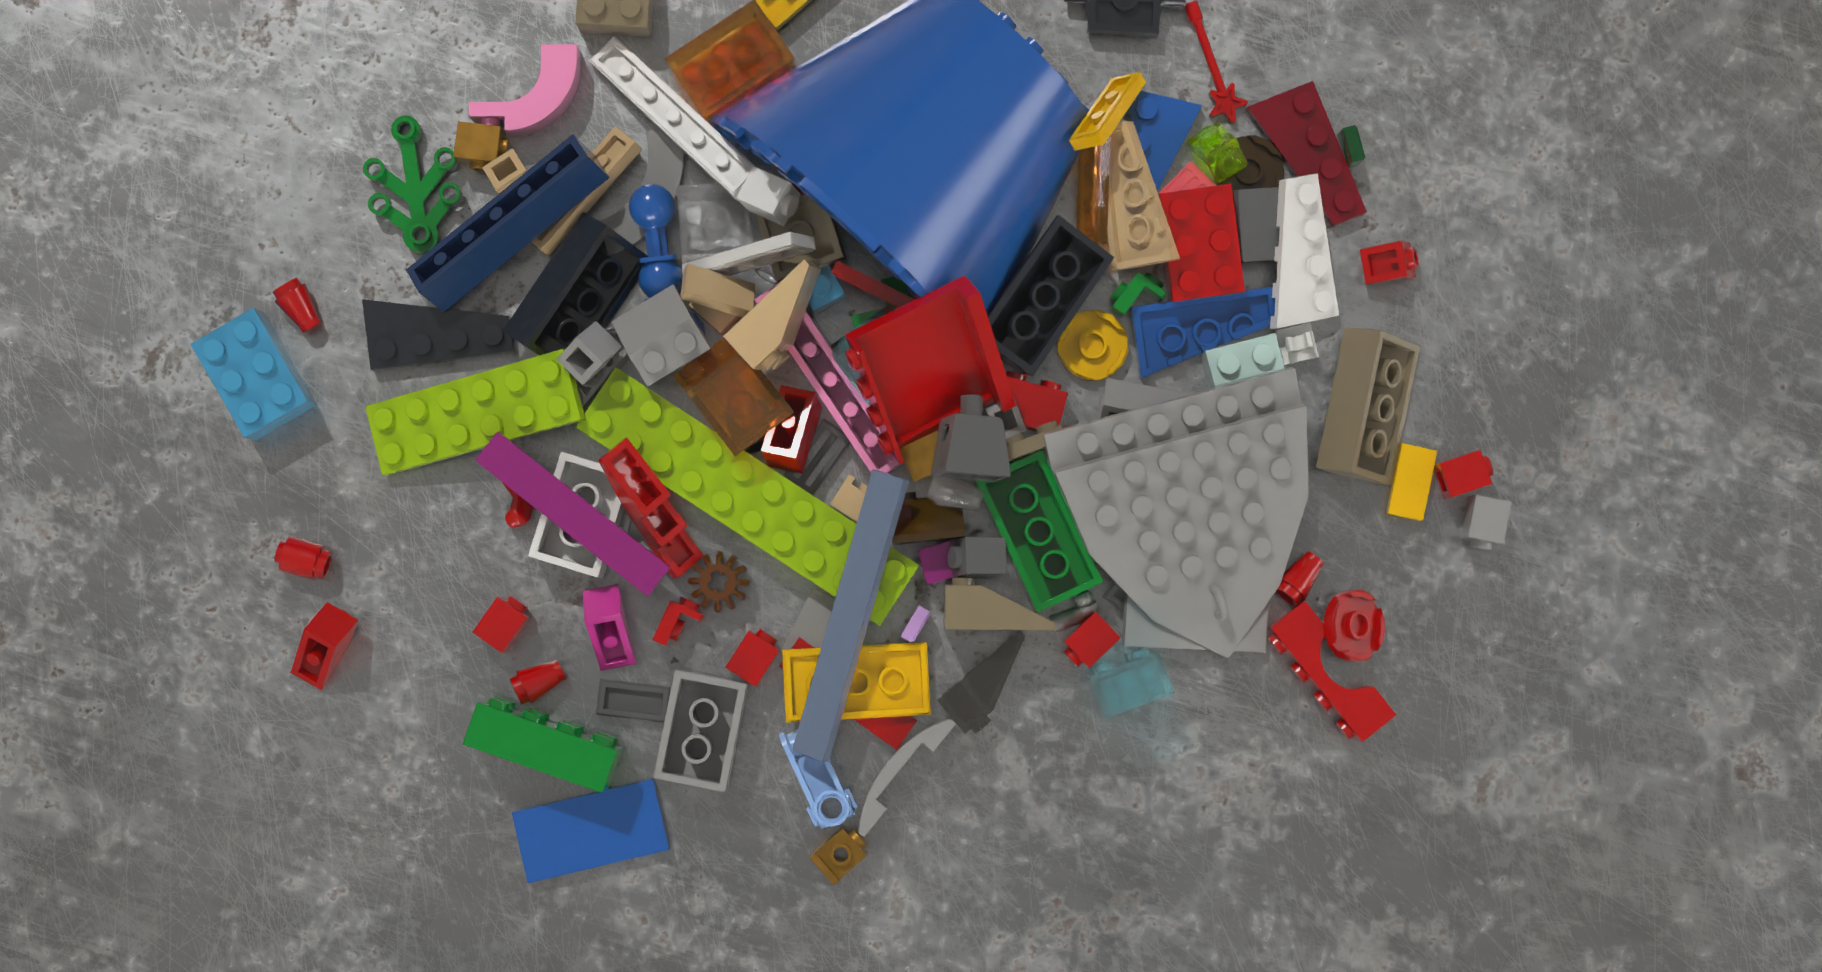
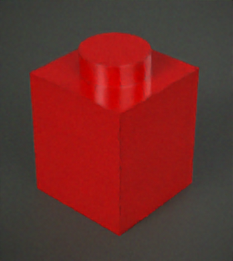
M1481 450L1434 465L1433 471L1443 499L1452 498L1492 484L1490 476H1493V468L1489 458L1486 455L1483 456Z
M512 595L508 599L497 596L472 633L499 652L507 653L532 619L530 615L525 613L528 606Z
M1094 612L1062 641L1067 646L1063 653L1077 667L1083 663L1087 668H1090L1121 637L1097 612Z
M759 629L757 633L749 630L725 668L757 687L781 651V649L774 646L778 640L762 629Z

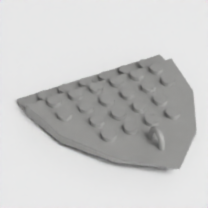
M1294 367L1043 433L1050 469L1087 553L1153 621L1228 659L1280 586L1309 497L1307 405L1302 403Z

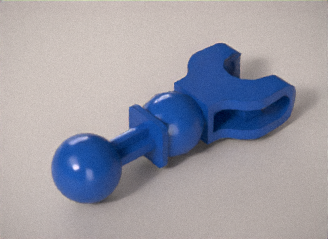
M646 184L639 187L632 194L629 201V212L633 221L641 228H644L647 258H639L640 263L644 264L639 272L638 282L642 292L648 298L653 297L672 284L675 285L680 293L683 277L682 268L674 260L678 259L677 254L669 255L665 227L674 216L675 202L671 193L663 186ZM692 313L693 317L695 318L704 335L706 336L704 323L696 314ZM707 351L691 361L696 364L705 363Z

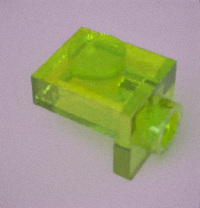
M1218 122L1202 128L1196 136L1188 140L1192 152L1208 165L1214 180L1218 183H1221L1247 166V161L1236 137Z

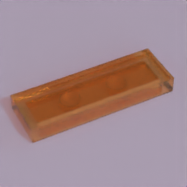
M1111 135L1104 145L1079 150L1076 228L1096 244H1107Z

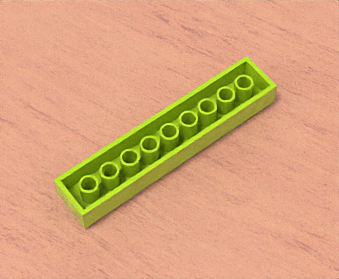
M615 367L585 412L586 420L579 421L576 428L609 450L627 437L664 486L836 597L856 523ZM891 546L870 616V620L881 626L919 567V564Z

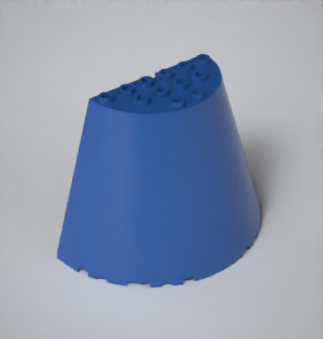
M907 0L718 113L709 124L736 149L740 145L746 150H749L751 147V152L769 165L773 163L777 166V171L793 182L803 193L837 221L878 259L897 280L901 279L909 287L907 290L915 299L922 298L926 294L965 275L980 292L988 315L1029 256L1081 150L1074 151L1069 140L1089 109L1081 103L1069 87L1065 77L1055 70L1041 55L1044 52L1043 48L1033 38L1027 36L1024 39L1014 30L1017 27L1016 24L1005 13L1000 12L996 15L979 0Z

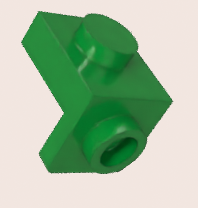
M1138 272L1129 285L1122 281L1110 297L1115 302L1110 311L1119 318H1122L1141 291L1160 303L1167 294V292L1161 289L1164 284L1148 272L1145 275Z

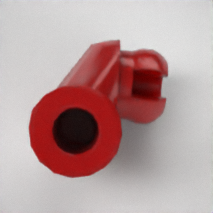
M503 483L513 498L509 512L505 515L507 525L515 529L526 525L531 519L533 506Z

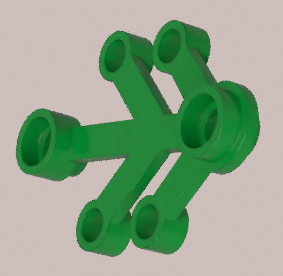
M404 115L394 120L391 126V133L401 146L406 183L389 172L385 164L377 158H370L364 163L363 173L370 180L379 181L409 203L411 219L392 207L390 199L382 193L373 194L369 198L368 208L375 215L384 216L403 230L404 243L410 250L416 253H427L439 241L437 226L451 207L460 203L463 193L455 183L448 182L443 184L439 190V201L426 215L425 200L446 172L452 170L457 165V160L453 157L454 152L450 148H439L434 154L435 163L421 180L416 143L422 137V127L416 119ZM403 124L411 125V131L407 135H401L399 132ZM445 153L451 154V162L447 165H442L440 157ZM373 164H379L381 167L379 174L375 176L370 175V167ZM450 188L456 189V197L452 200H447L445 192ZM378 199H384L386 202L385 208L381 211H376L374 208V204ZM423 228L426 230V237L418 241L415 239V232Z

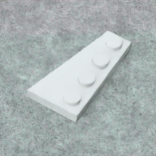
M1318 173L1279 180L1276 227L1280 231L1279 246L1275 247L1274 261H1277L1278 264L1276 283H1273L1272 298H1275L1274 316H1271L1270 329L1339 316Z

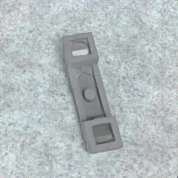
M947 718L924 728L901 745L887 760L873 781L865 799L860 817L859 834L865 837L887 810V806L878 799V796L921 743L934 752L956 725L955 721Z

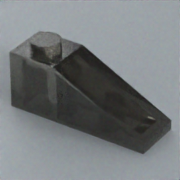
M1021 630L1017 631L937 698V701L965 734L969 730L976 734L991 721L988 714L994 710L1025 638Z

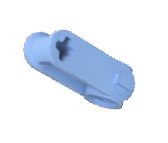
M798 729L789 734L780 733V741L810 804L806 809L814 827L820 826L824 830L828 827L840 825L847 818L854 816V809L858 808L850 789H844L831 759H829V762H822L793 751ZM833 797L841 802L842 812L838 817L831 818L824 814L822 803L825 799Z

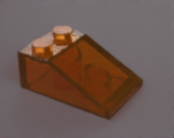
M725 338L715 342L711 349L704 352L694 361L687 363L682 370L673 375L694 406L734 456H737L794 413L762 370L752 369Z

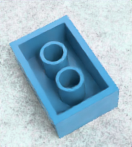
M251 308L190 344L244 438L256 441L317 405L267 316L256 308Z

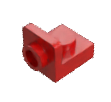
M1397 241L1360 249L1366 285L1416 277L1415 269L1419 268V258L1415 247L1411 248L1410 242Z
M682 596L679 602L670 600L652 640L665 646L669 644L670 640L677 642L685 624L684 621L680 620L682 614L698 621L703 620L705 614L698 611L700 604Z

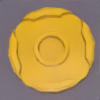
M1085 310L1073 317L1058 339L1057 353L1063 367L1071 375L1085 381H1100L1112 376L1123 365L1128 353V338L1124 326L1112 314L1102 310Z

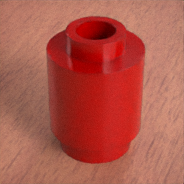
M289 536L286 542L280 541L274 561L279 563V571L314 580L316 577L324 579L330 567L332 552L325 550L323 545Z

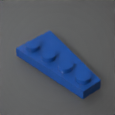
M1140 91L1127 112L1131 115L1156 190L1158 191L1202 105ZM1104 208L1099 228L1107 230Z
M1273 287L1130 307L1139 377H1146L1161 369L1204 353L1207 350L1217 348L1222 344L1270 326L1271 316H1274L1275 298H1272Z

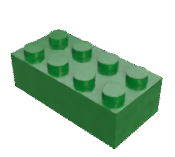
M1042 450L1010 464V477L997 482H974L999 537L1006 540V552L1035 613L1041 612L1103 583L1093 558L1084 547Z
M489 697V700L477 702L462 745L601 793L611 788L625 748L617 744L619 738L603 732L593 733V736L583 733L584 726L568 720L559 721L558 724L549 721L550 714L533 708H529V710L524 709V711L514 709L516 703L502 697Z

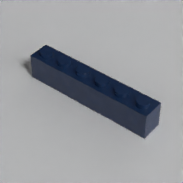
M572 134L414 262L406 271L418 292L444 312L610 177L597 157Z

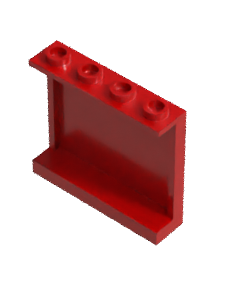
M965 275L926 294L922 298L915 299L845 334L850 348L845 351V355L852 369L855 372H859L860 378L855 380L863 398L865 400L869 399L871 406L866 408L867 414L874 427H879L881 432L876 435L877 441L884 454L891 453L899 465L905 463L900 448L938 430L942 418L960 413L961 396L980 395L983 397V406L994 401L1003 413L1016 406L981 294Z

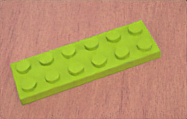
M565 349L365 406L382 476L392 475L484 449L497 431L512 441L586 420L575 377L556 360Z

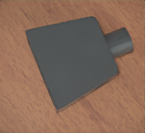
M961 396L960 413L941 419L931 477L997 482L1010 477L1003 420L999 417L982 416V396Z

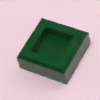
M1356 125L1343 128L1337 134L1339 145L1349 168L1358 166L1366 158Z

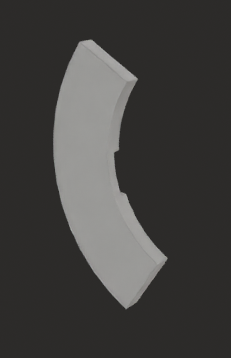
M660 128L647 131L645 133L648 142V164L641 186L646 184L661 185L671 193L675 201L682 180L685 152ZM629 203L610 217L600 220V222L606 224L633 245H636L645 238L644 228L638 226L630 215ZM605 237L604 242L608 255L625 250L608 237Z

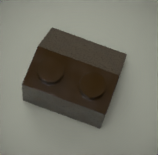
M952 488L930 490L931 497L917 498L916 492H906L892 544L903 545L965 537L961 495L952 494Z

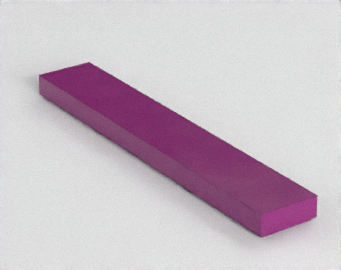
M497 431L475 459L476 462L647 597L671 569V567Z

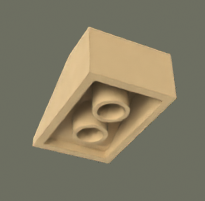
M803 260L723 336L752 369L768 370L772 368L774 371L789 358L787 351L794 344L821 271L817 264Z

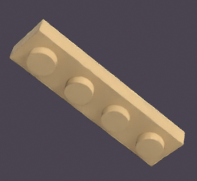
M615 126L592 152L610 178L533 239L531 243L549 256L567 236L581 213H587L640 153L642 148Z

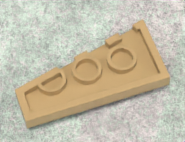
M1132 121L1119 122L1106 143L1097 146L1109 251L1115 257L1111 262L1112 270L1120 271L1179 260L1180 256L1134 123Z

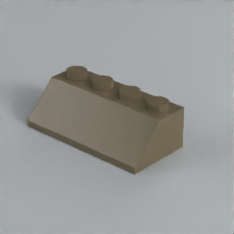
M1345 327L1343 339L1339 346L1340 354L1336 373L1332 380L1329 407L1325 414V426L1321 445L1318 448L1316 468L1337 475L1392 486L1420 346L1382 330Z

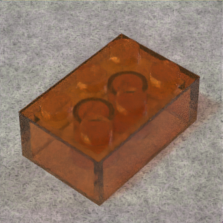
M752 0L664 58L668 69L699 115L708 123L718 113L796 67L795 58L756 0Z

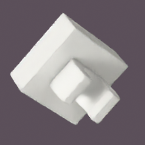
M1310 322L1274 331L1277 336L1284 366L1319 357Z

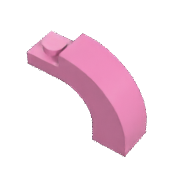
M541 44L540 75L532 90L525 96L513 101L469 102V117L474 123L500 126V123H505V131L510 137L529 135L552 124L566 111L579 86L581 51L577 44Z

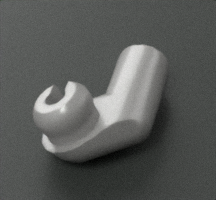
M1086 590L1075 595V607L1049 616L1050 621L1056 623L1055 633L1082 623L1096 611L1097 601L1093 600L1092 592Z

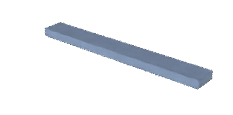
M872 469L792 749L822 762H829L909 484L907 479Z

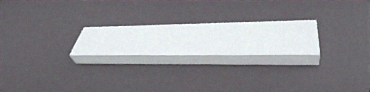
M613 36L589 60L592 66L737 200L736 197L754 165L623 43Z

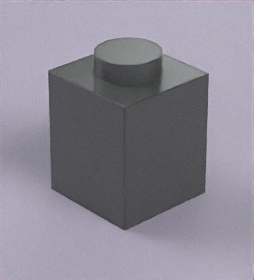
M963 537L952 541L947 555L948 565L952 569V578L992 579L1007 574L1005 538Z

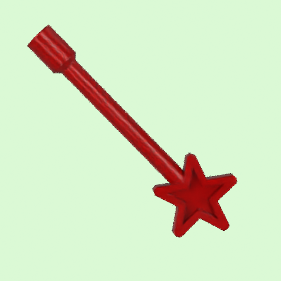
M1198 1L1189 2L1186 4L1185 10L1189 22L1194 25L1217 91L1210 90L1208 92V95L1216 104L1209 117L1212 118L1224 114L1230 124L1236 122L1235 109L1246 106L1248 101L1235 97L1234 83H1231L1226 89L1202 23L1203 15Z

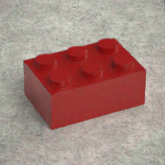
M1224 184L1158 194L1180 256L1179 260L1163 262L1168 301L1176 302L1245 292L1232 185Z

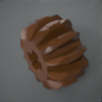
M717 551L716 564H713L708 554L703 555L702 558L707 567L704 569L698 564H693L692 566L695 572L701 574L700 579L688 578L689 584H700L701 587L691 593L692 598H698L705 594L706 597L701 602L703 609H706L712 599H715L714 610L716 613L722 611V600H725L730 610L735 609L736 605L731 596L734 594L737 598L745 600L746 594L737 590L738 585H750V580H738L737 577L745 573L747 567L742 565L733 570L732 567L738 559L735 555L729 557L726 565H724V553L722 551ZM719 572L720 576H723L725 573L728 577V581L724 583L726 589L722 592H719V588L713 590L710 586V583L714 581L713 574Z

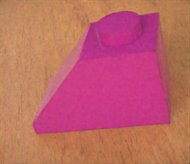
M614 584L584 590V620L600 671L636 664L627 612L619 585Z

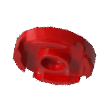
M1364 590L1341 591L1332 598L1325 612L1324 634L1329 648L1337 657L1347 662L1367 661L1373 657L1370 655L1374 651H1378L1383 643L1385 620L1382 609L1377 608L1373 602L1377 600L1372 594Z

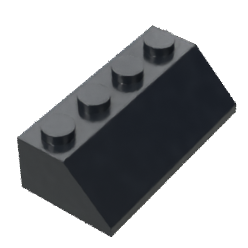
M582 212L503 329V332L540 356L560 349H566L579 334L595 321L605 329L639 279V272L644 264L640 263L639 258H647V255L606 224ZM605 237H608L625 250L608 255L604 242Z
M1056 215L987 315L1001 360L1019 373L1034 376L1115 258L1060 215Z

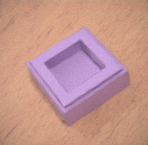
M919 605L902 632L901 637L909 642H914L930 616V611Z

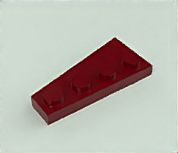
M1313 81L1250 105L1245 109L1252 120L1254 119L1263 130V135L1279 150L1282 158L1285 160V165L1292 174L1299 177L1318 173L1324 218L1331 227L1364 215L1367 212Z

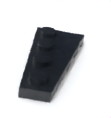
M362 299L370 369L372 371L515 353L514 338L503 332V329L511 319L508 315L447 309L442 312L436 307Z

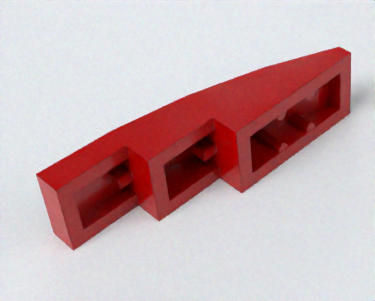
M627 437L602 456L598 462L618 499L650 549L659 559L671 567L668 573L672 579L679 578L702 558L703 554L685 532L684 528L688 525L667 499L671 496L669 491Z

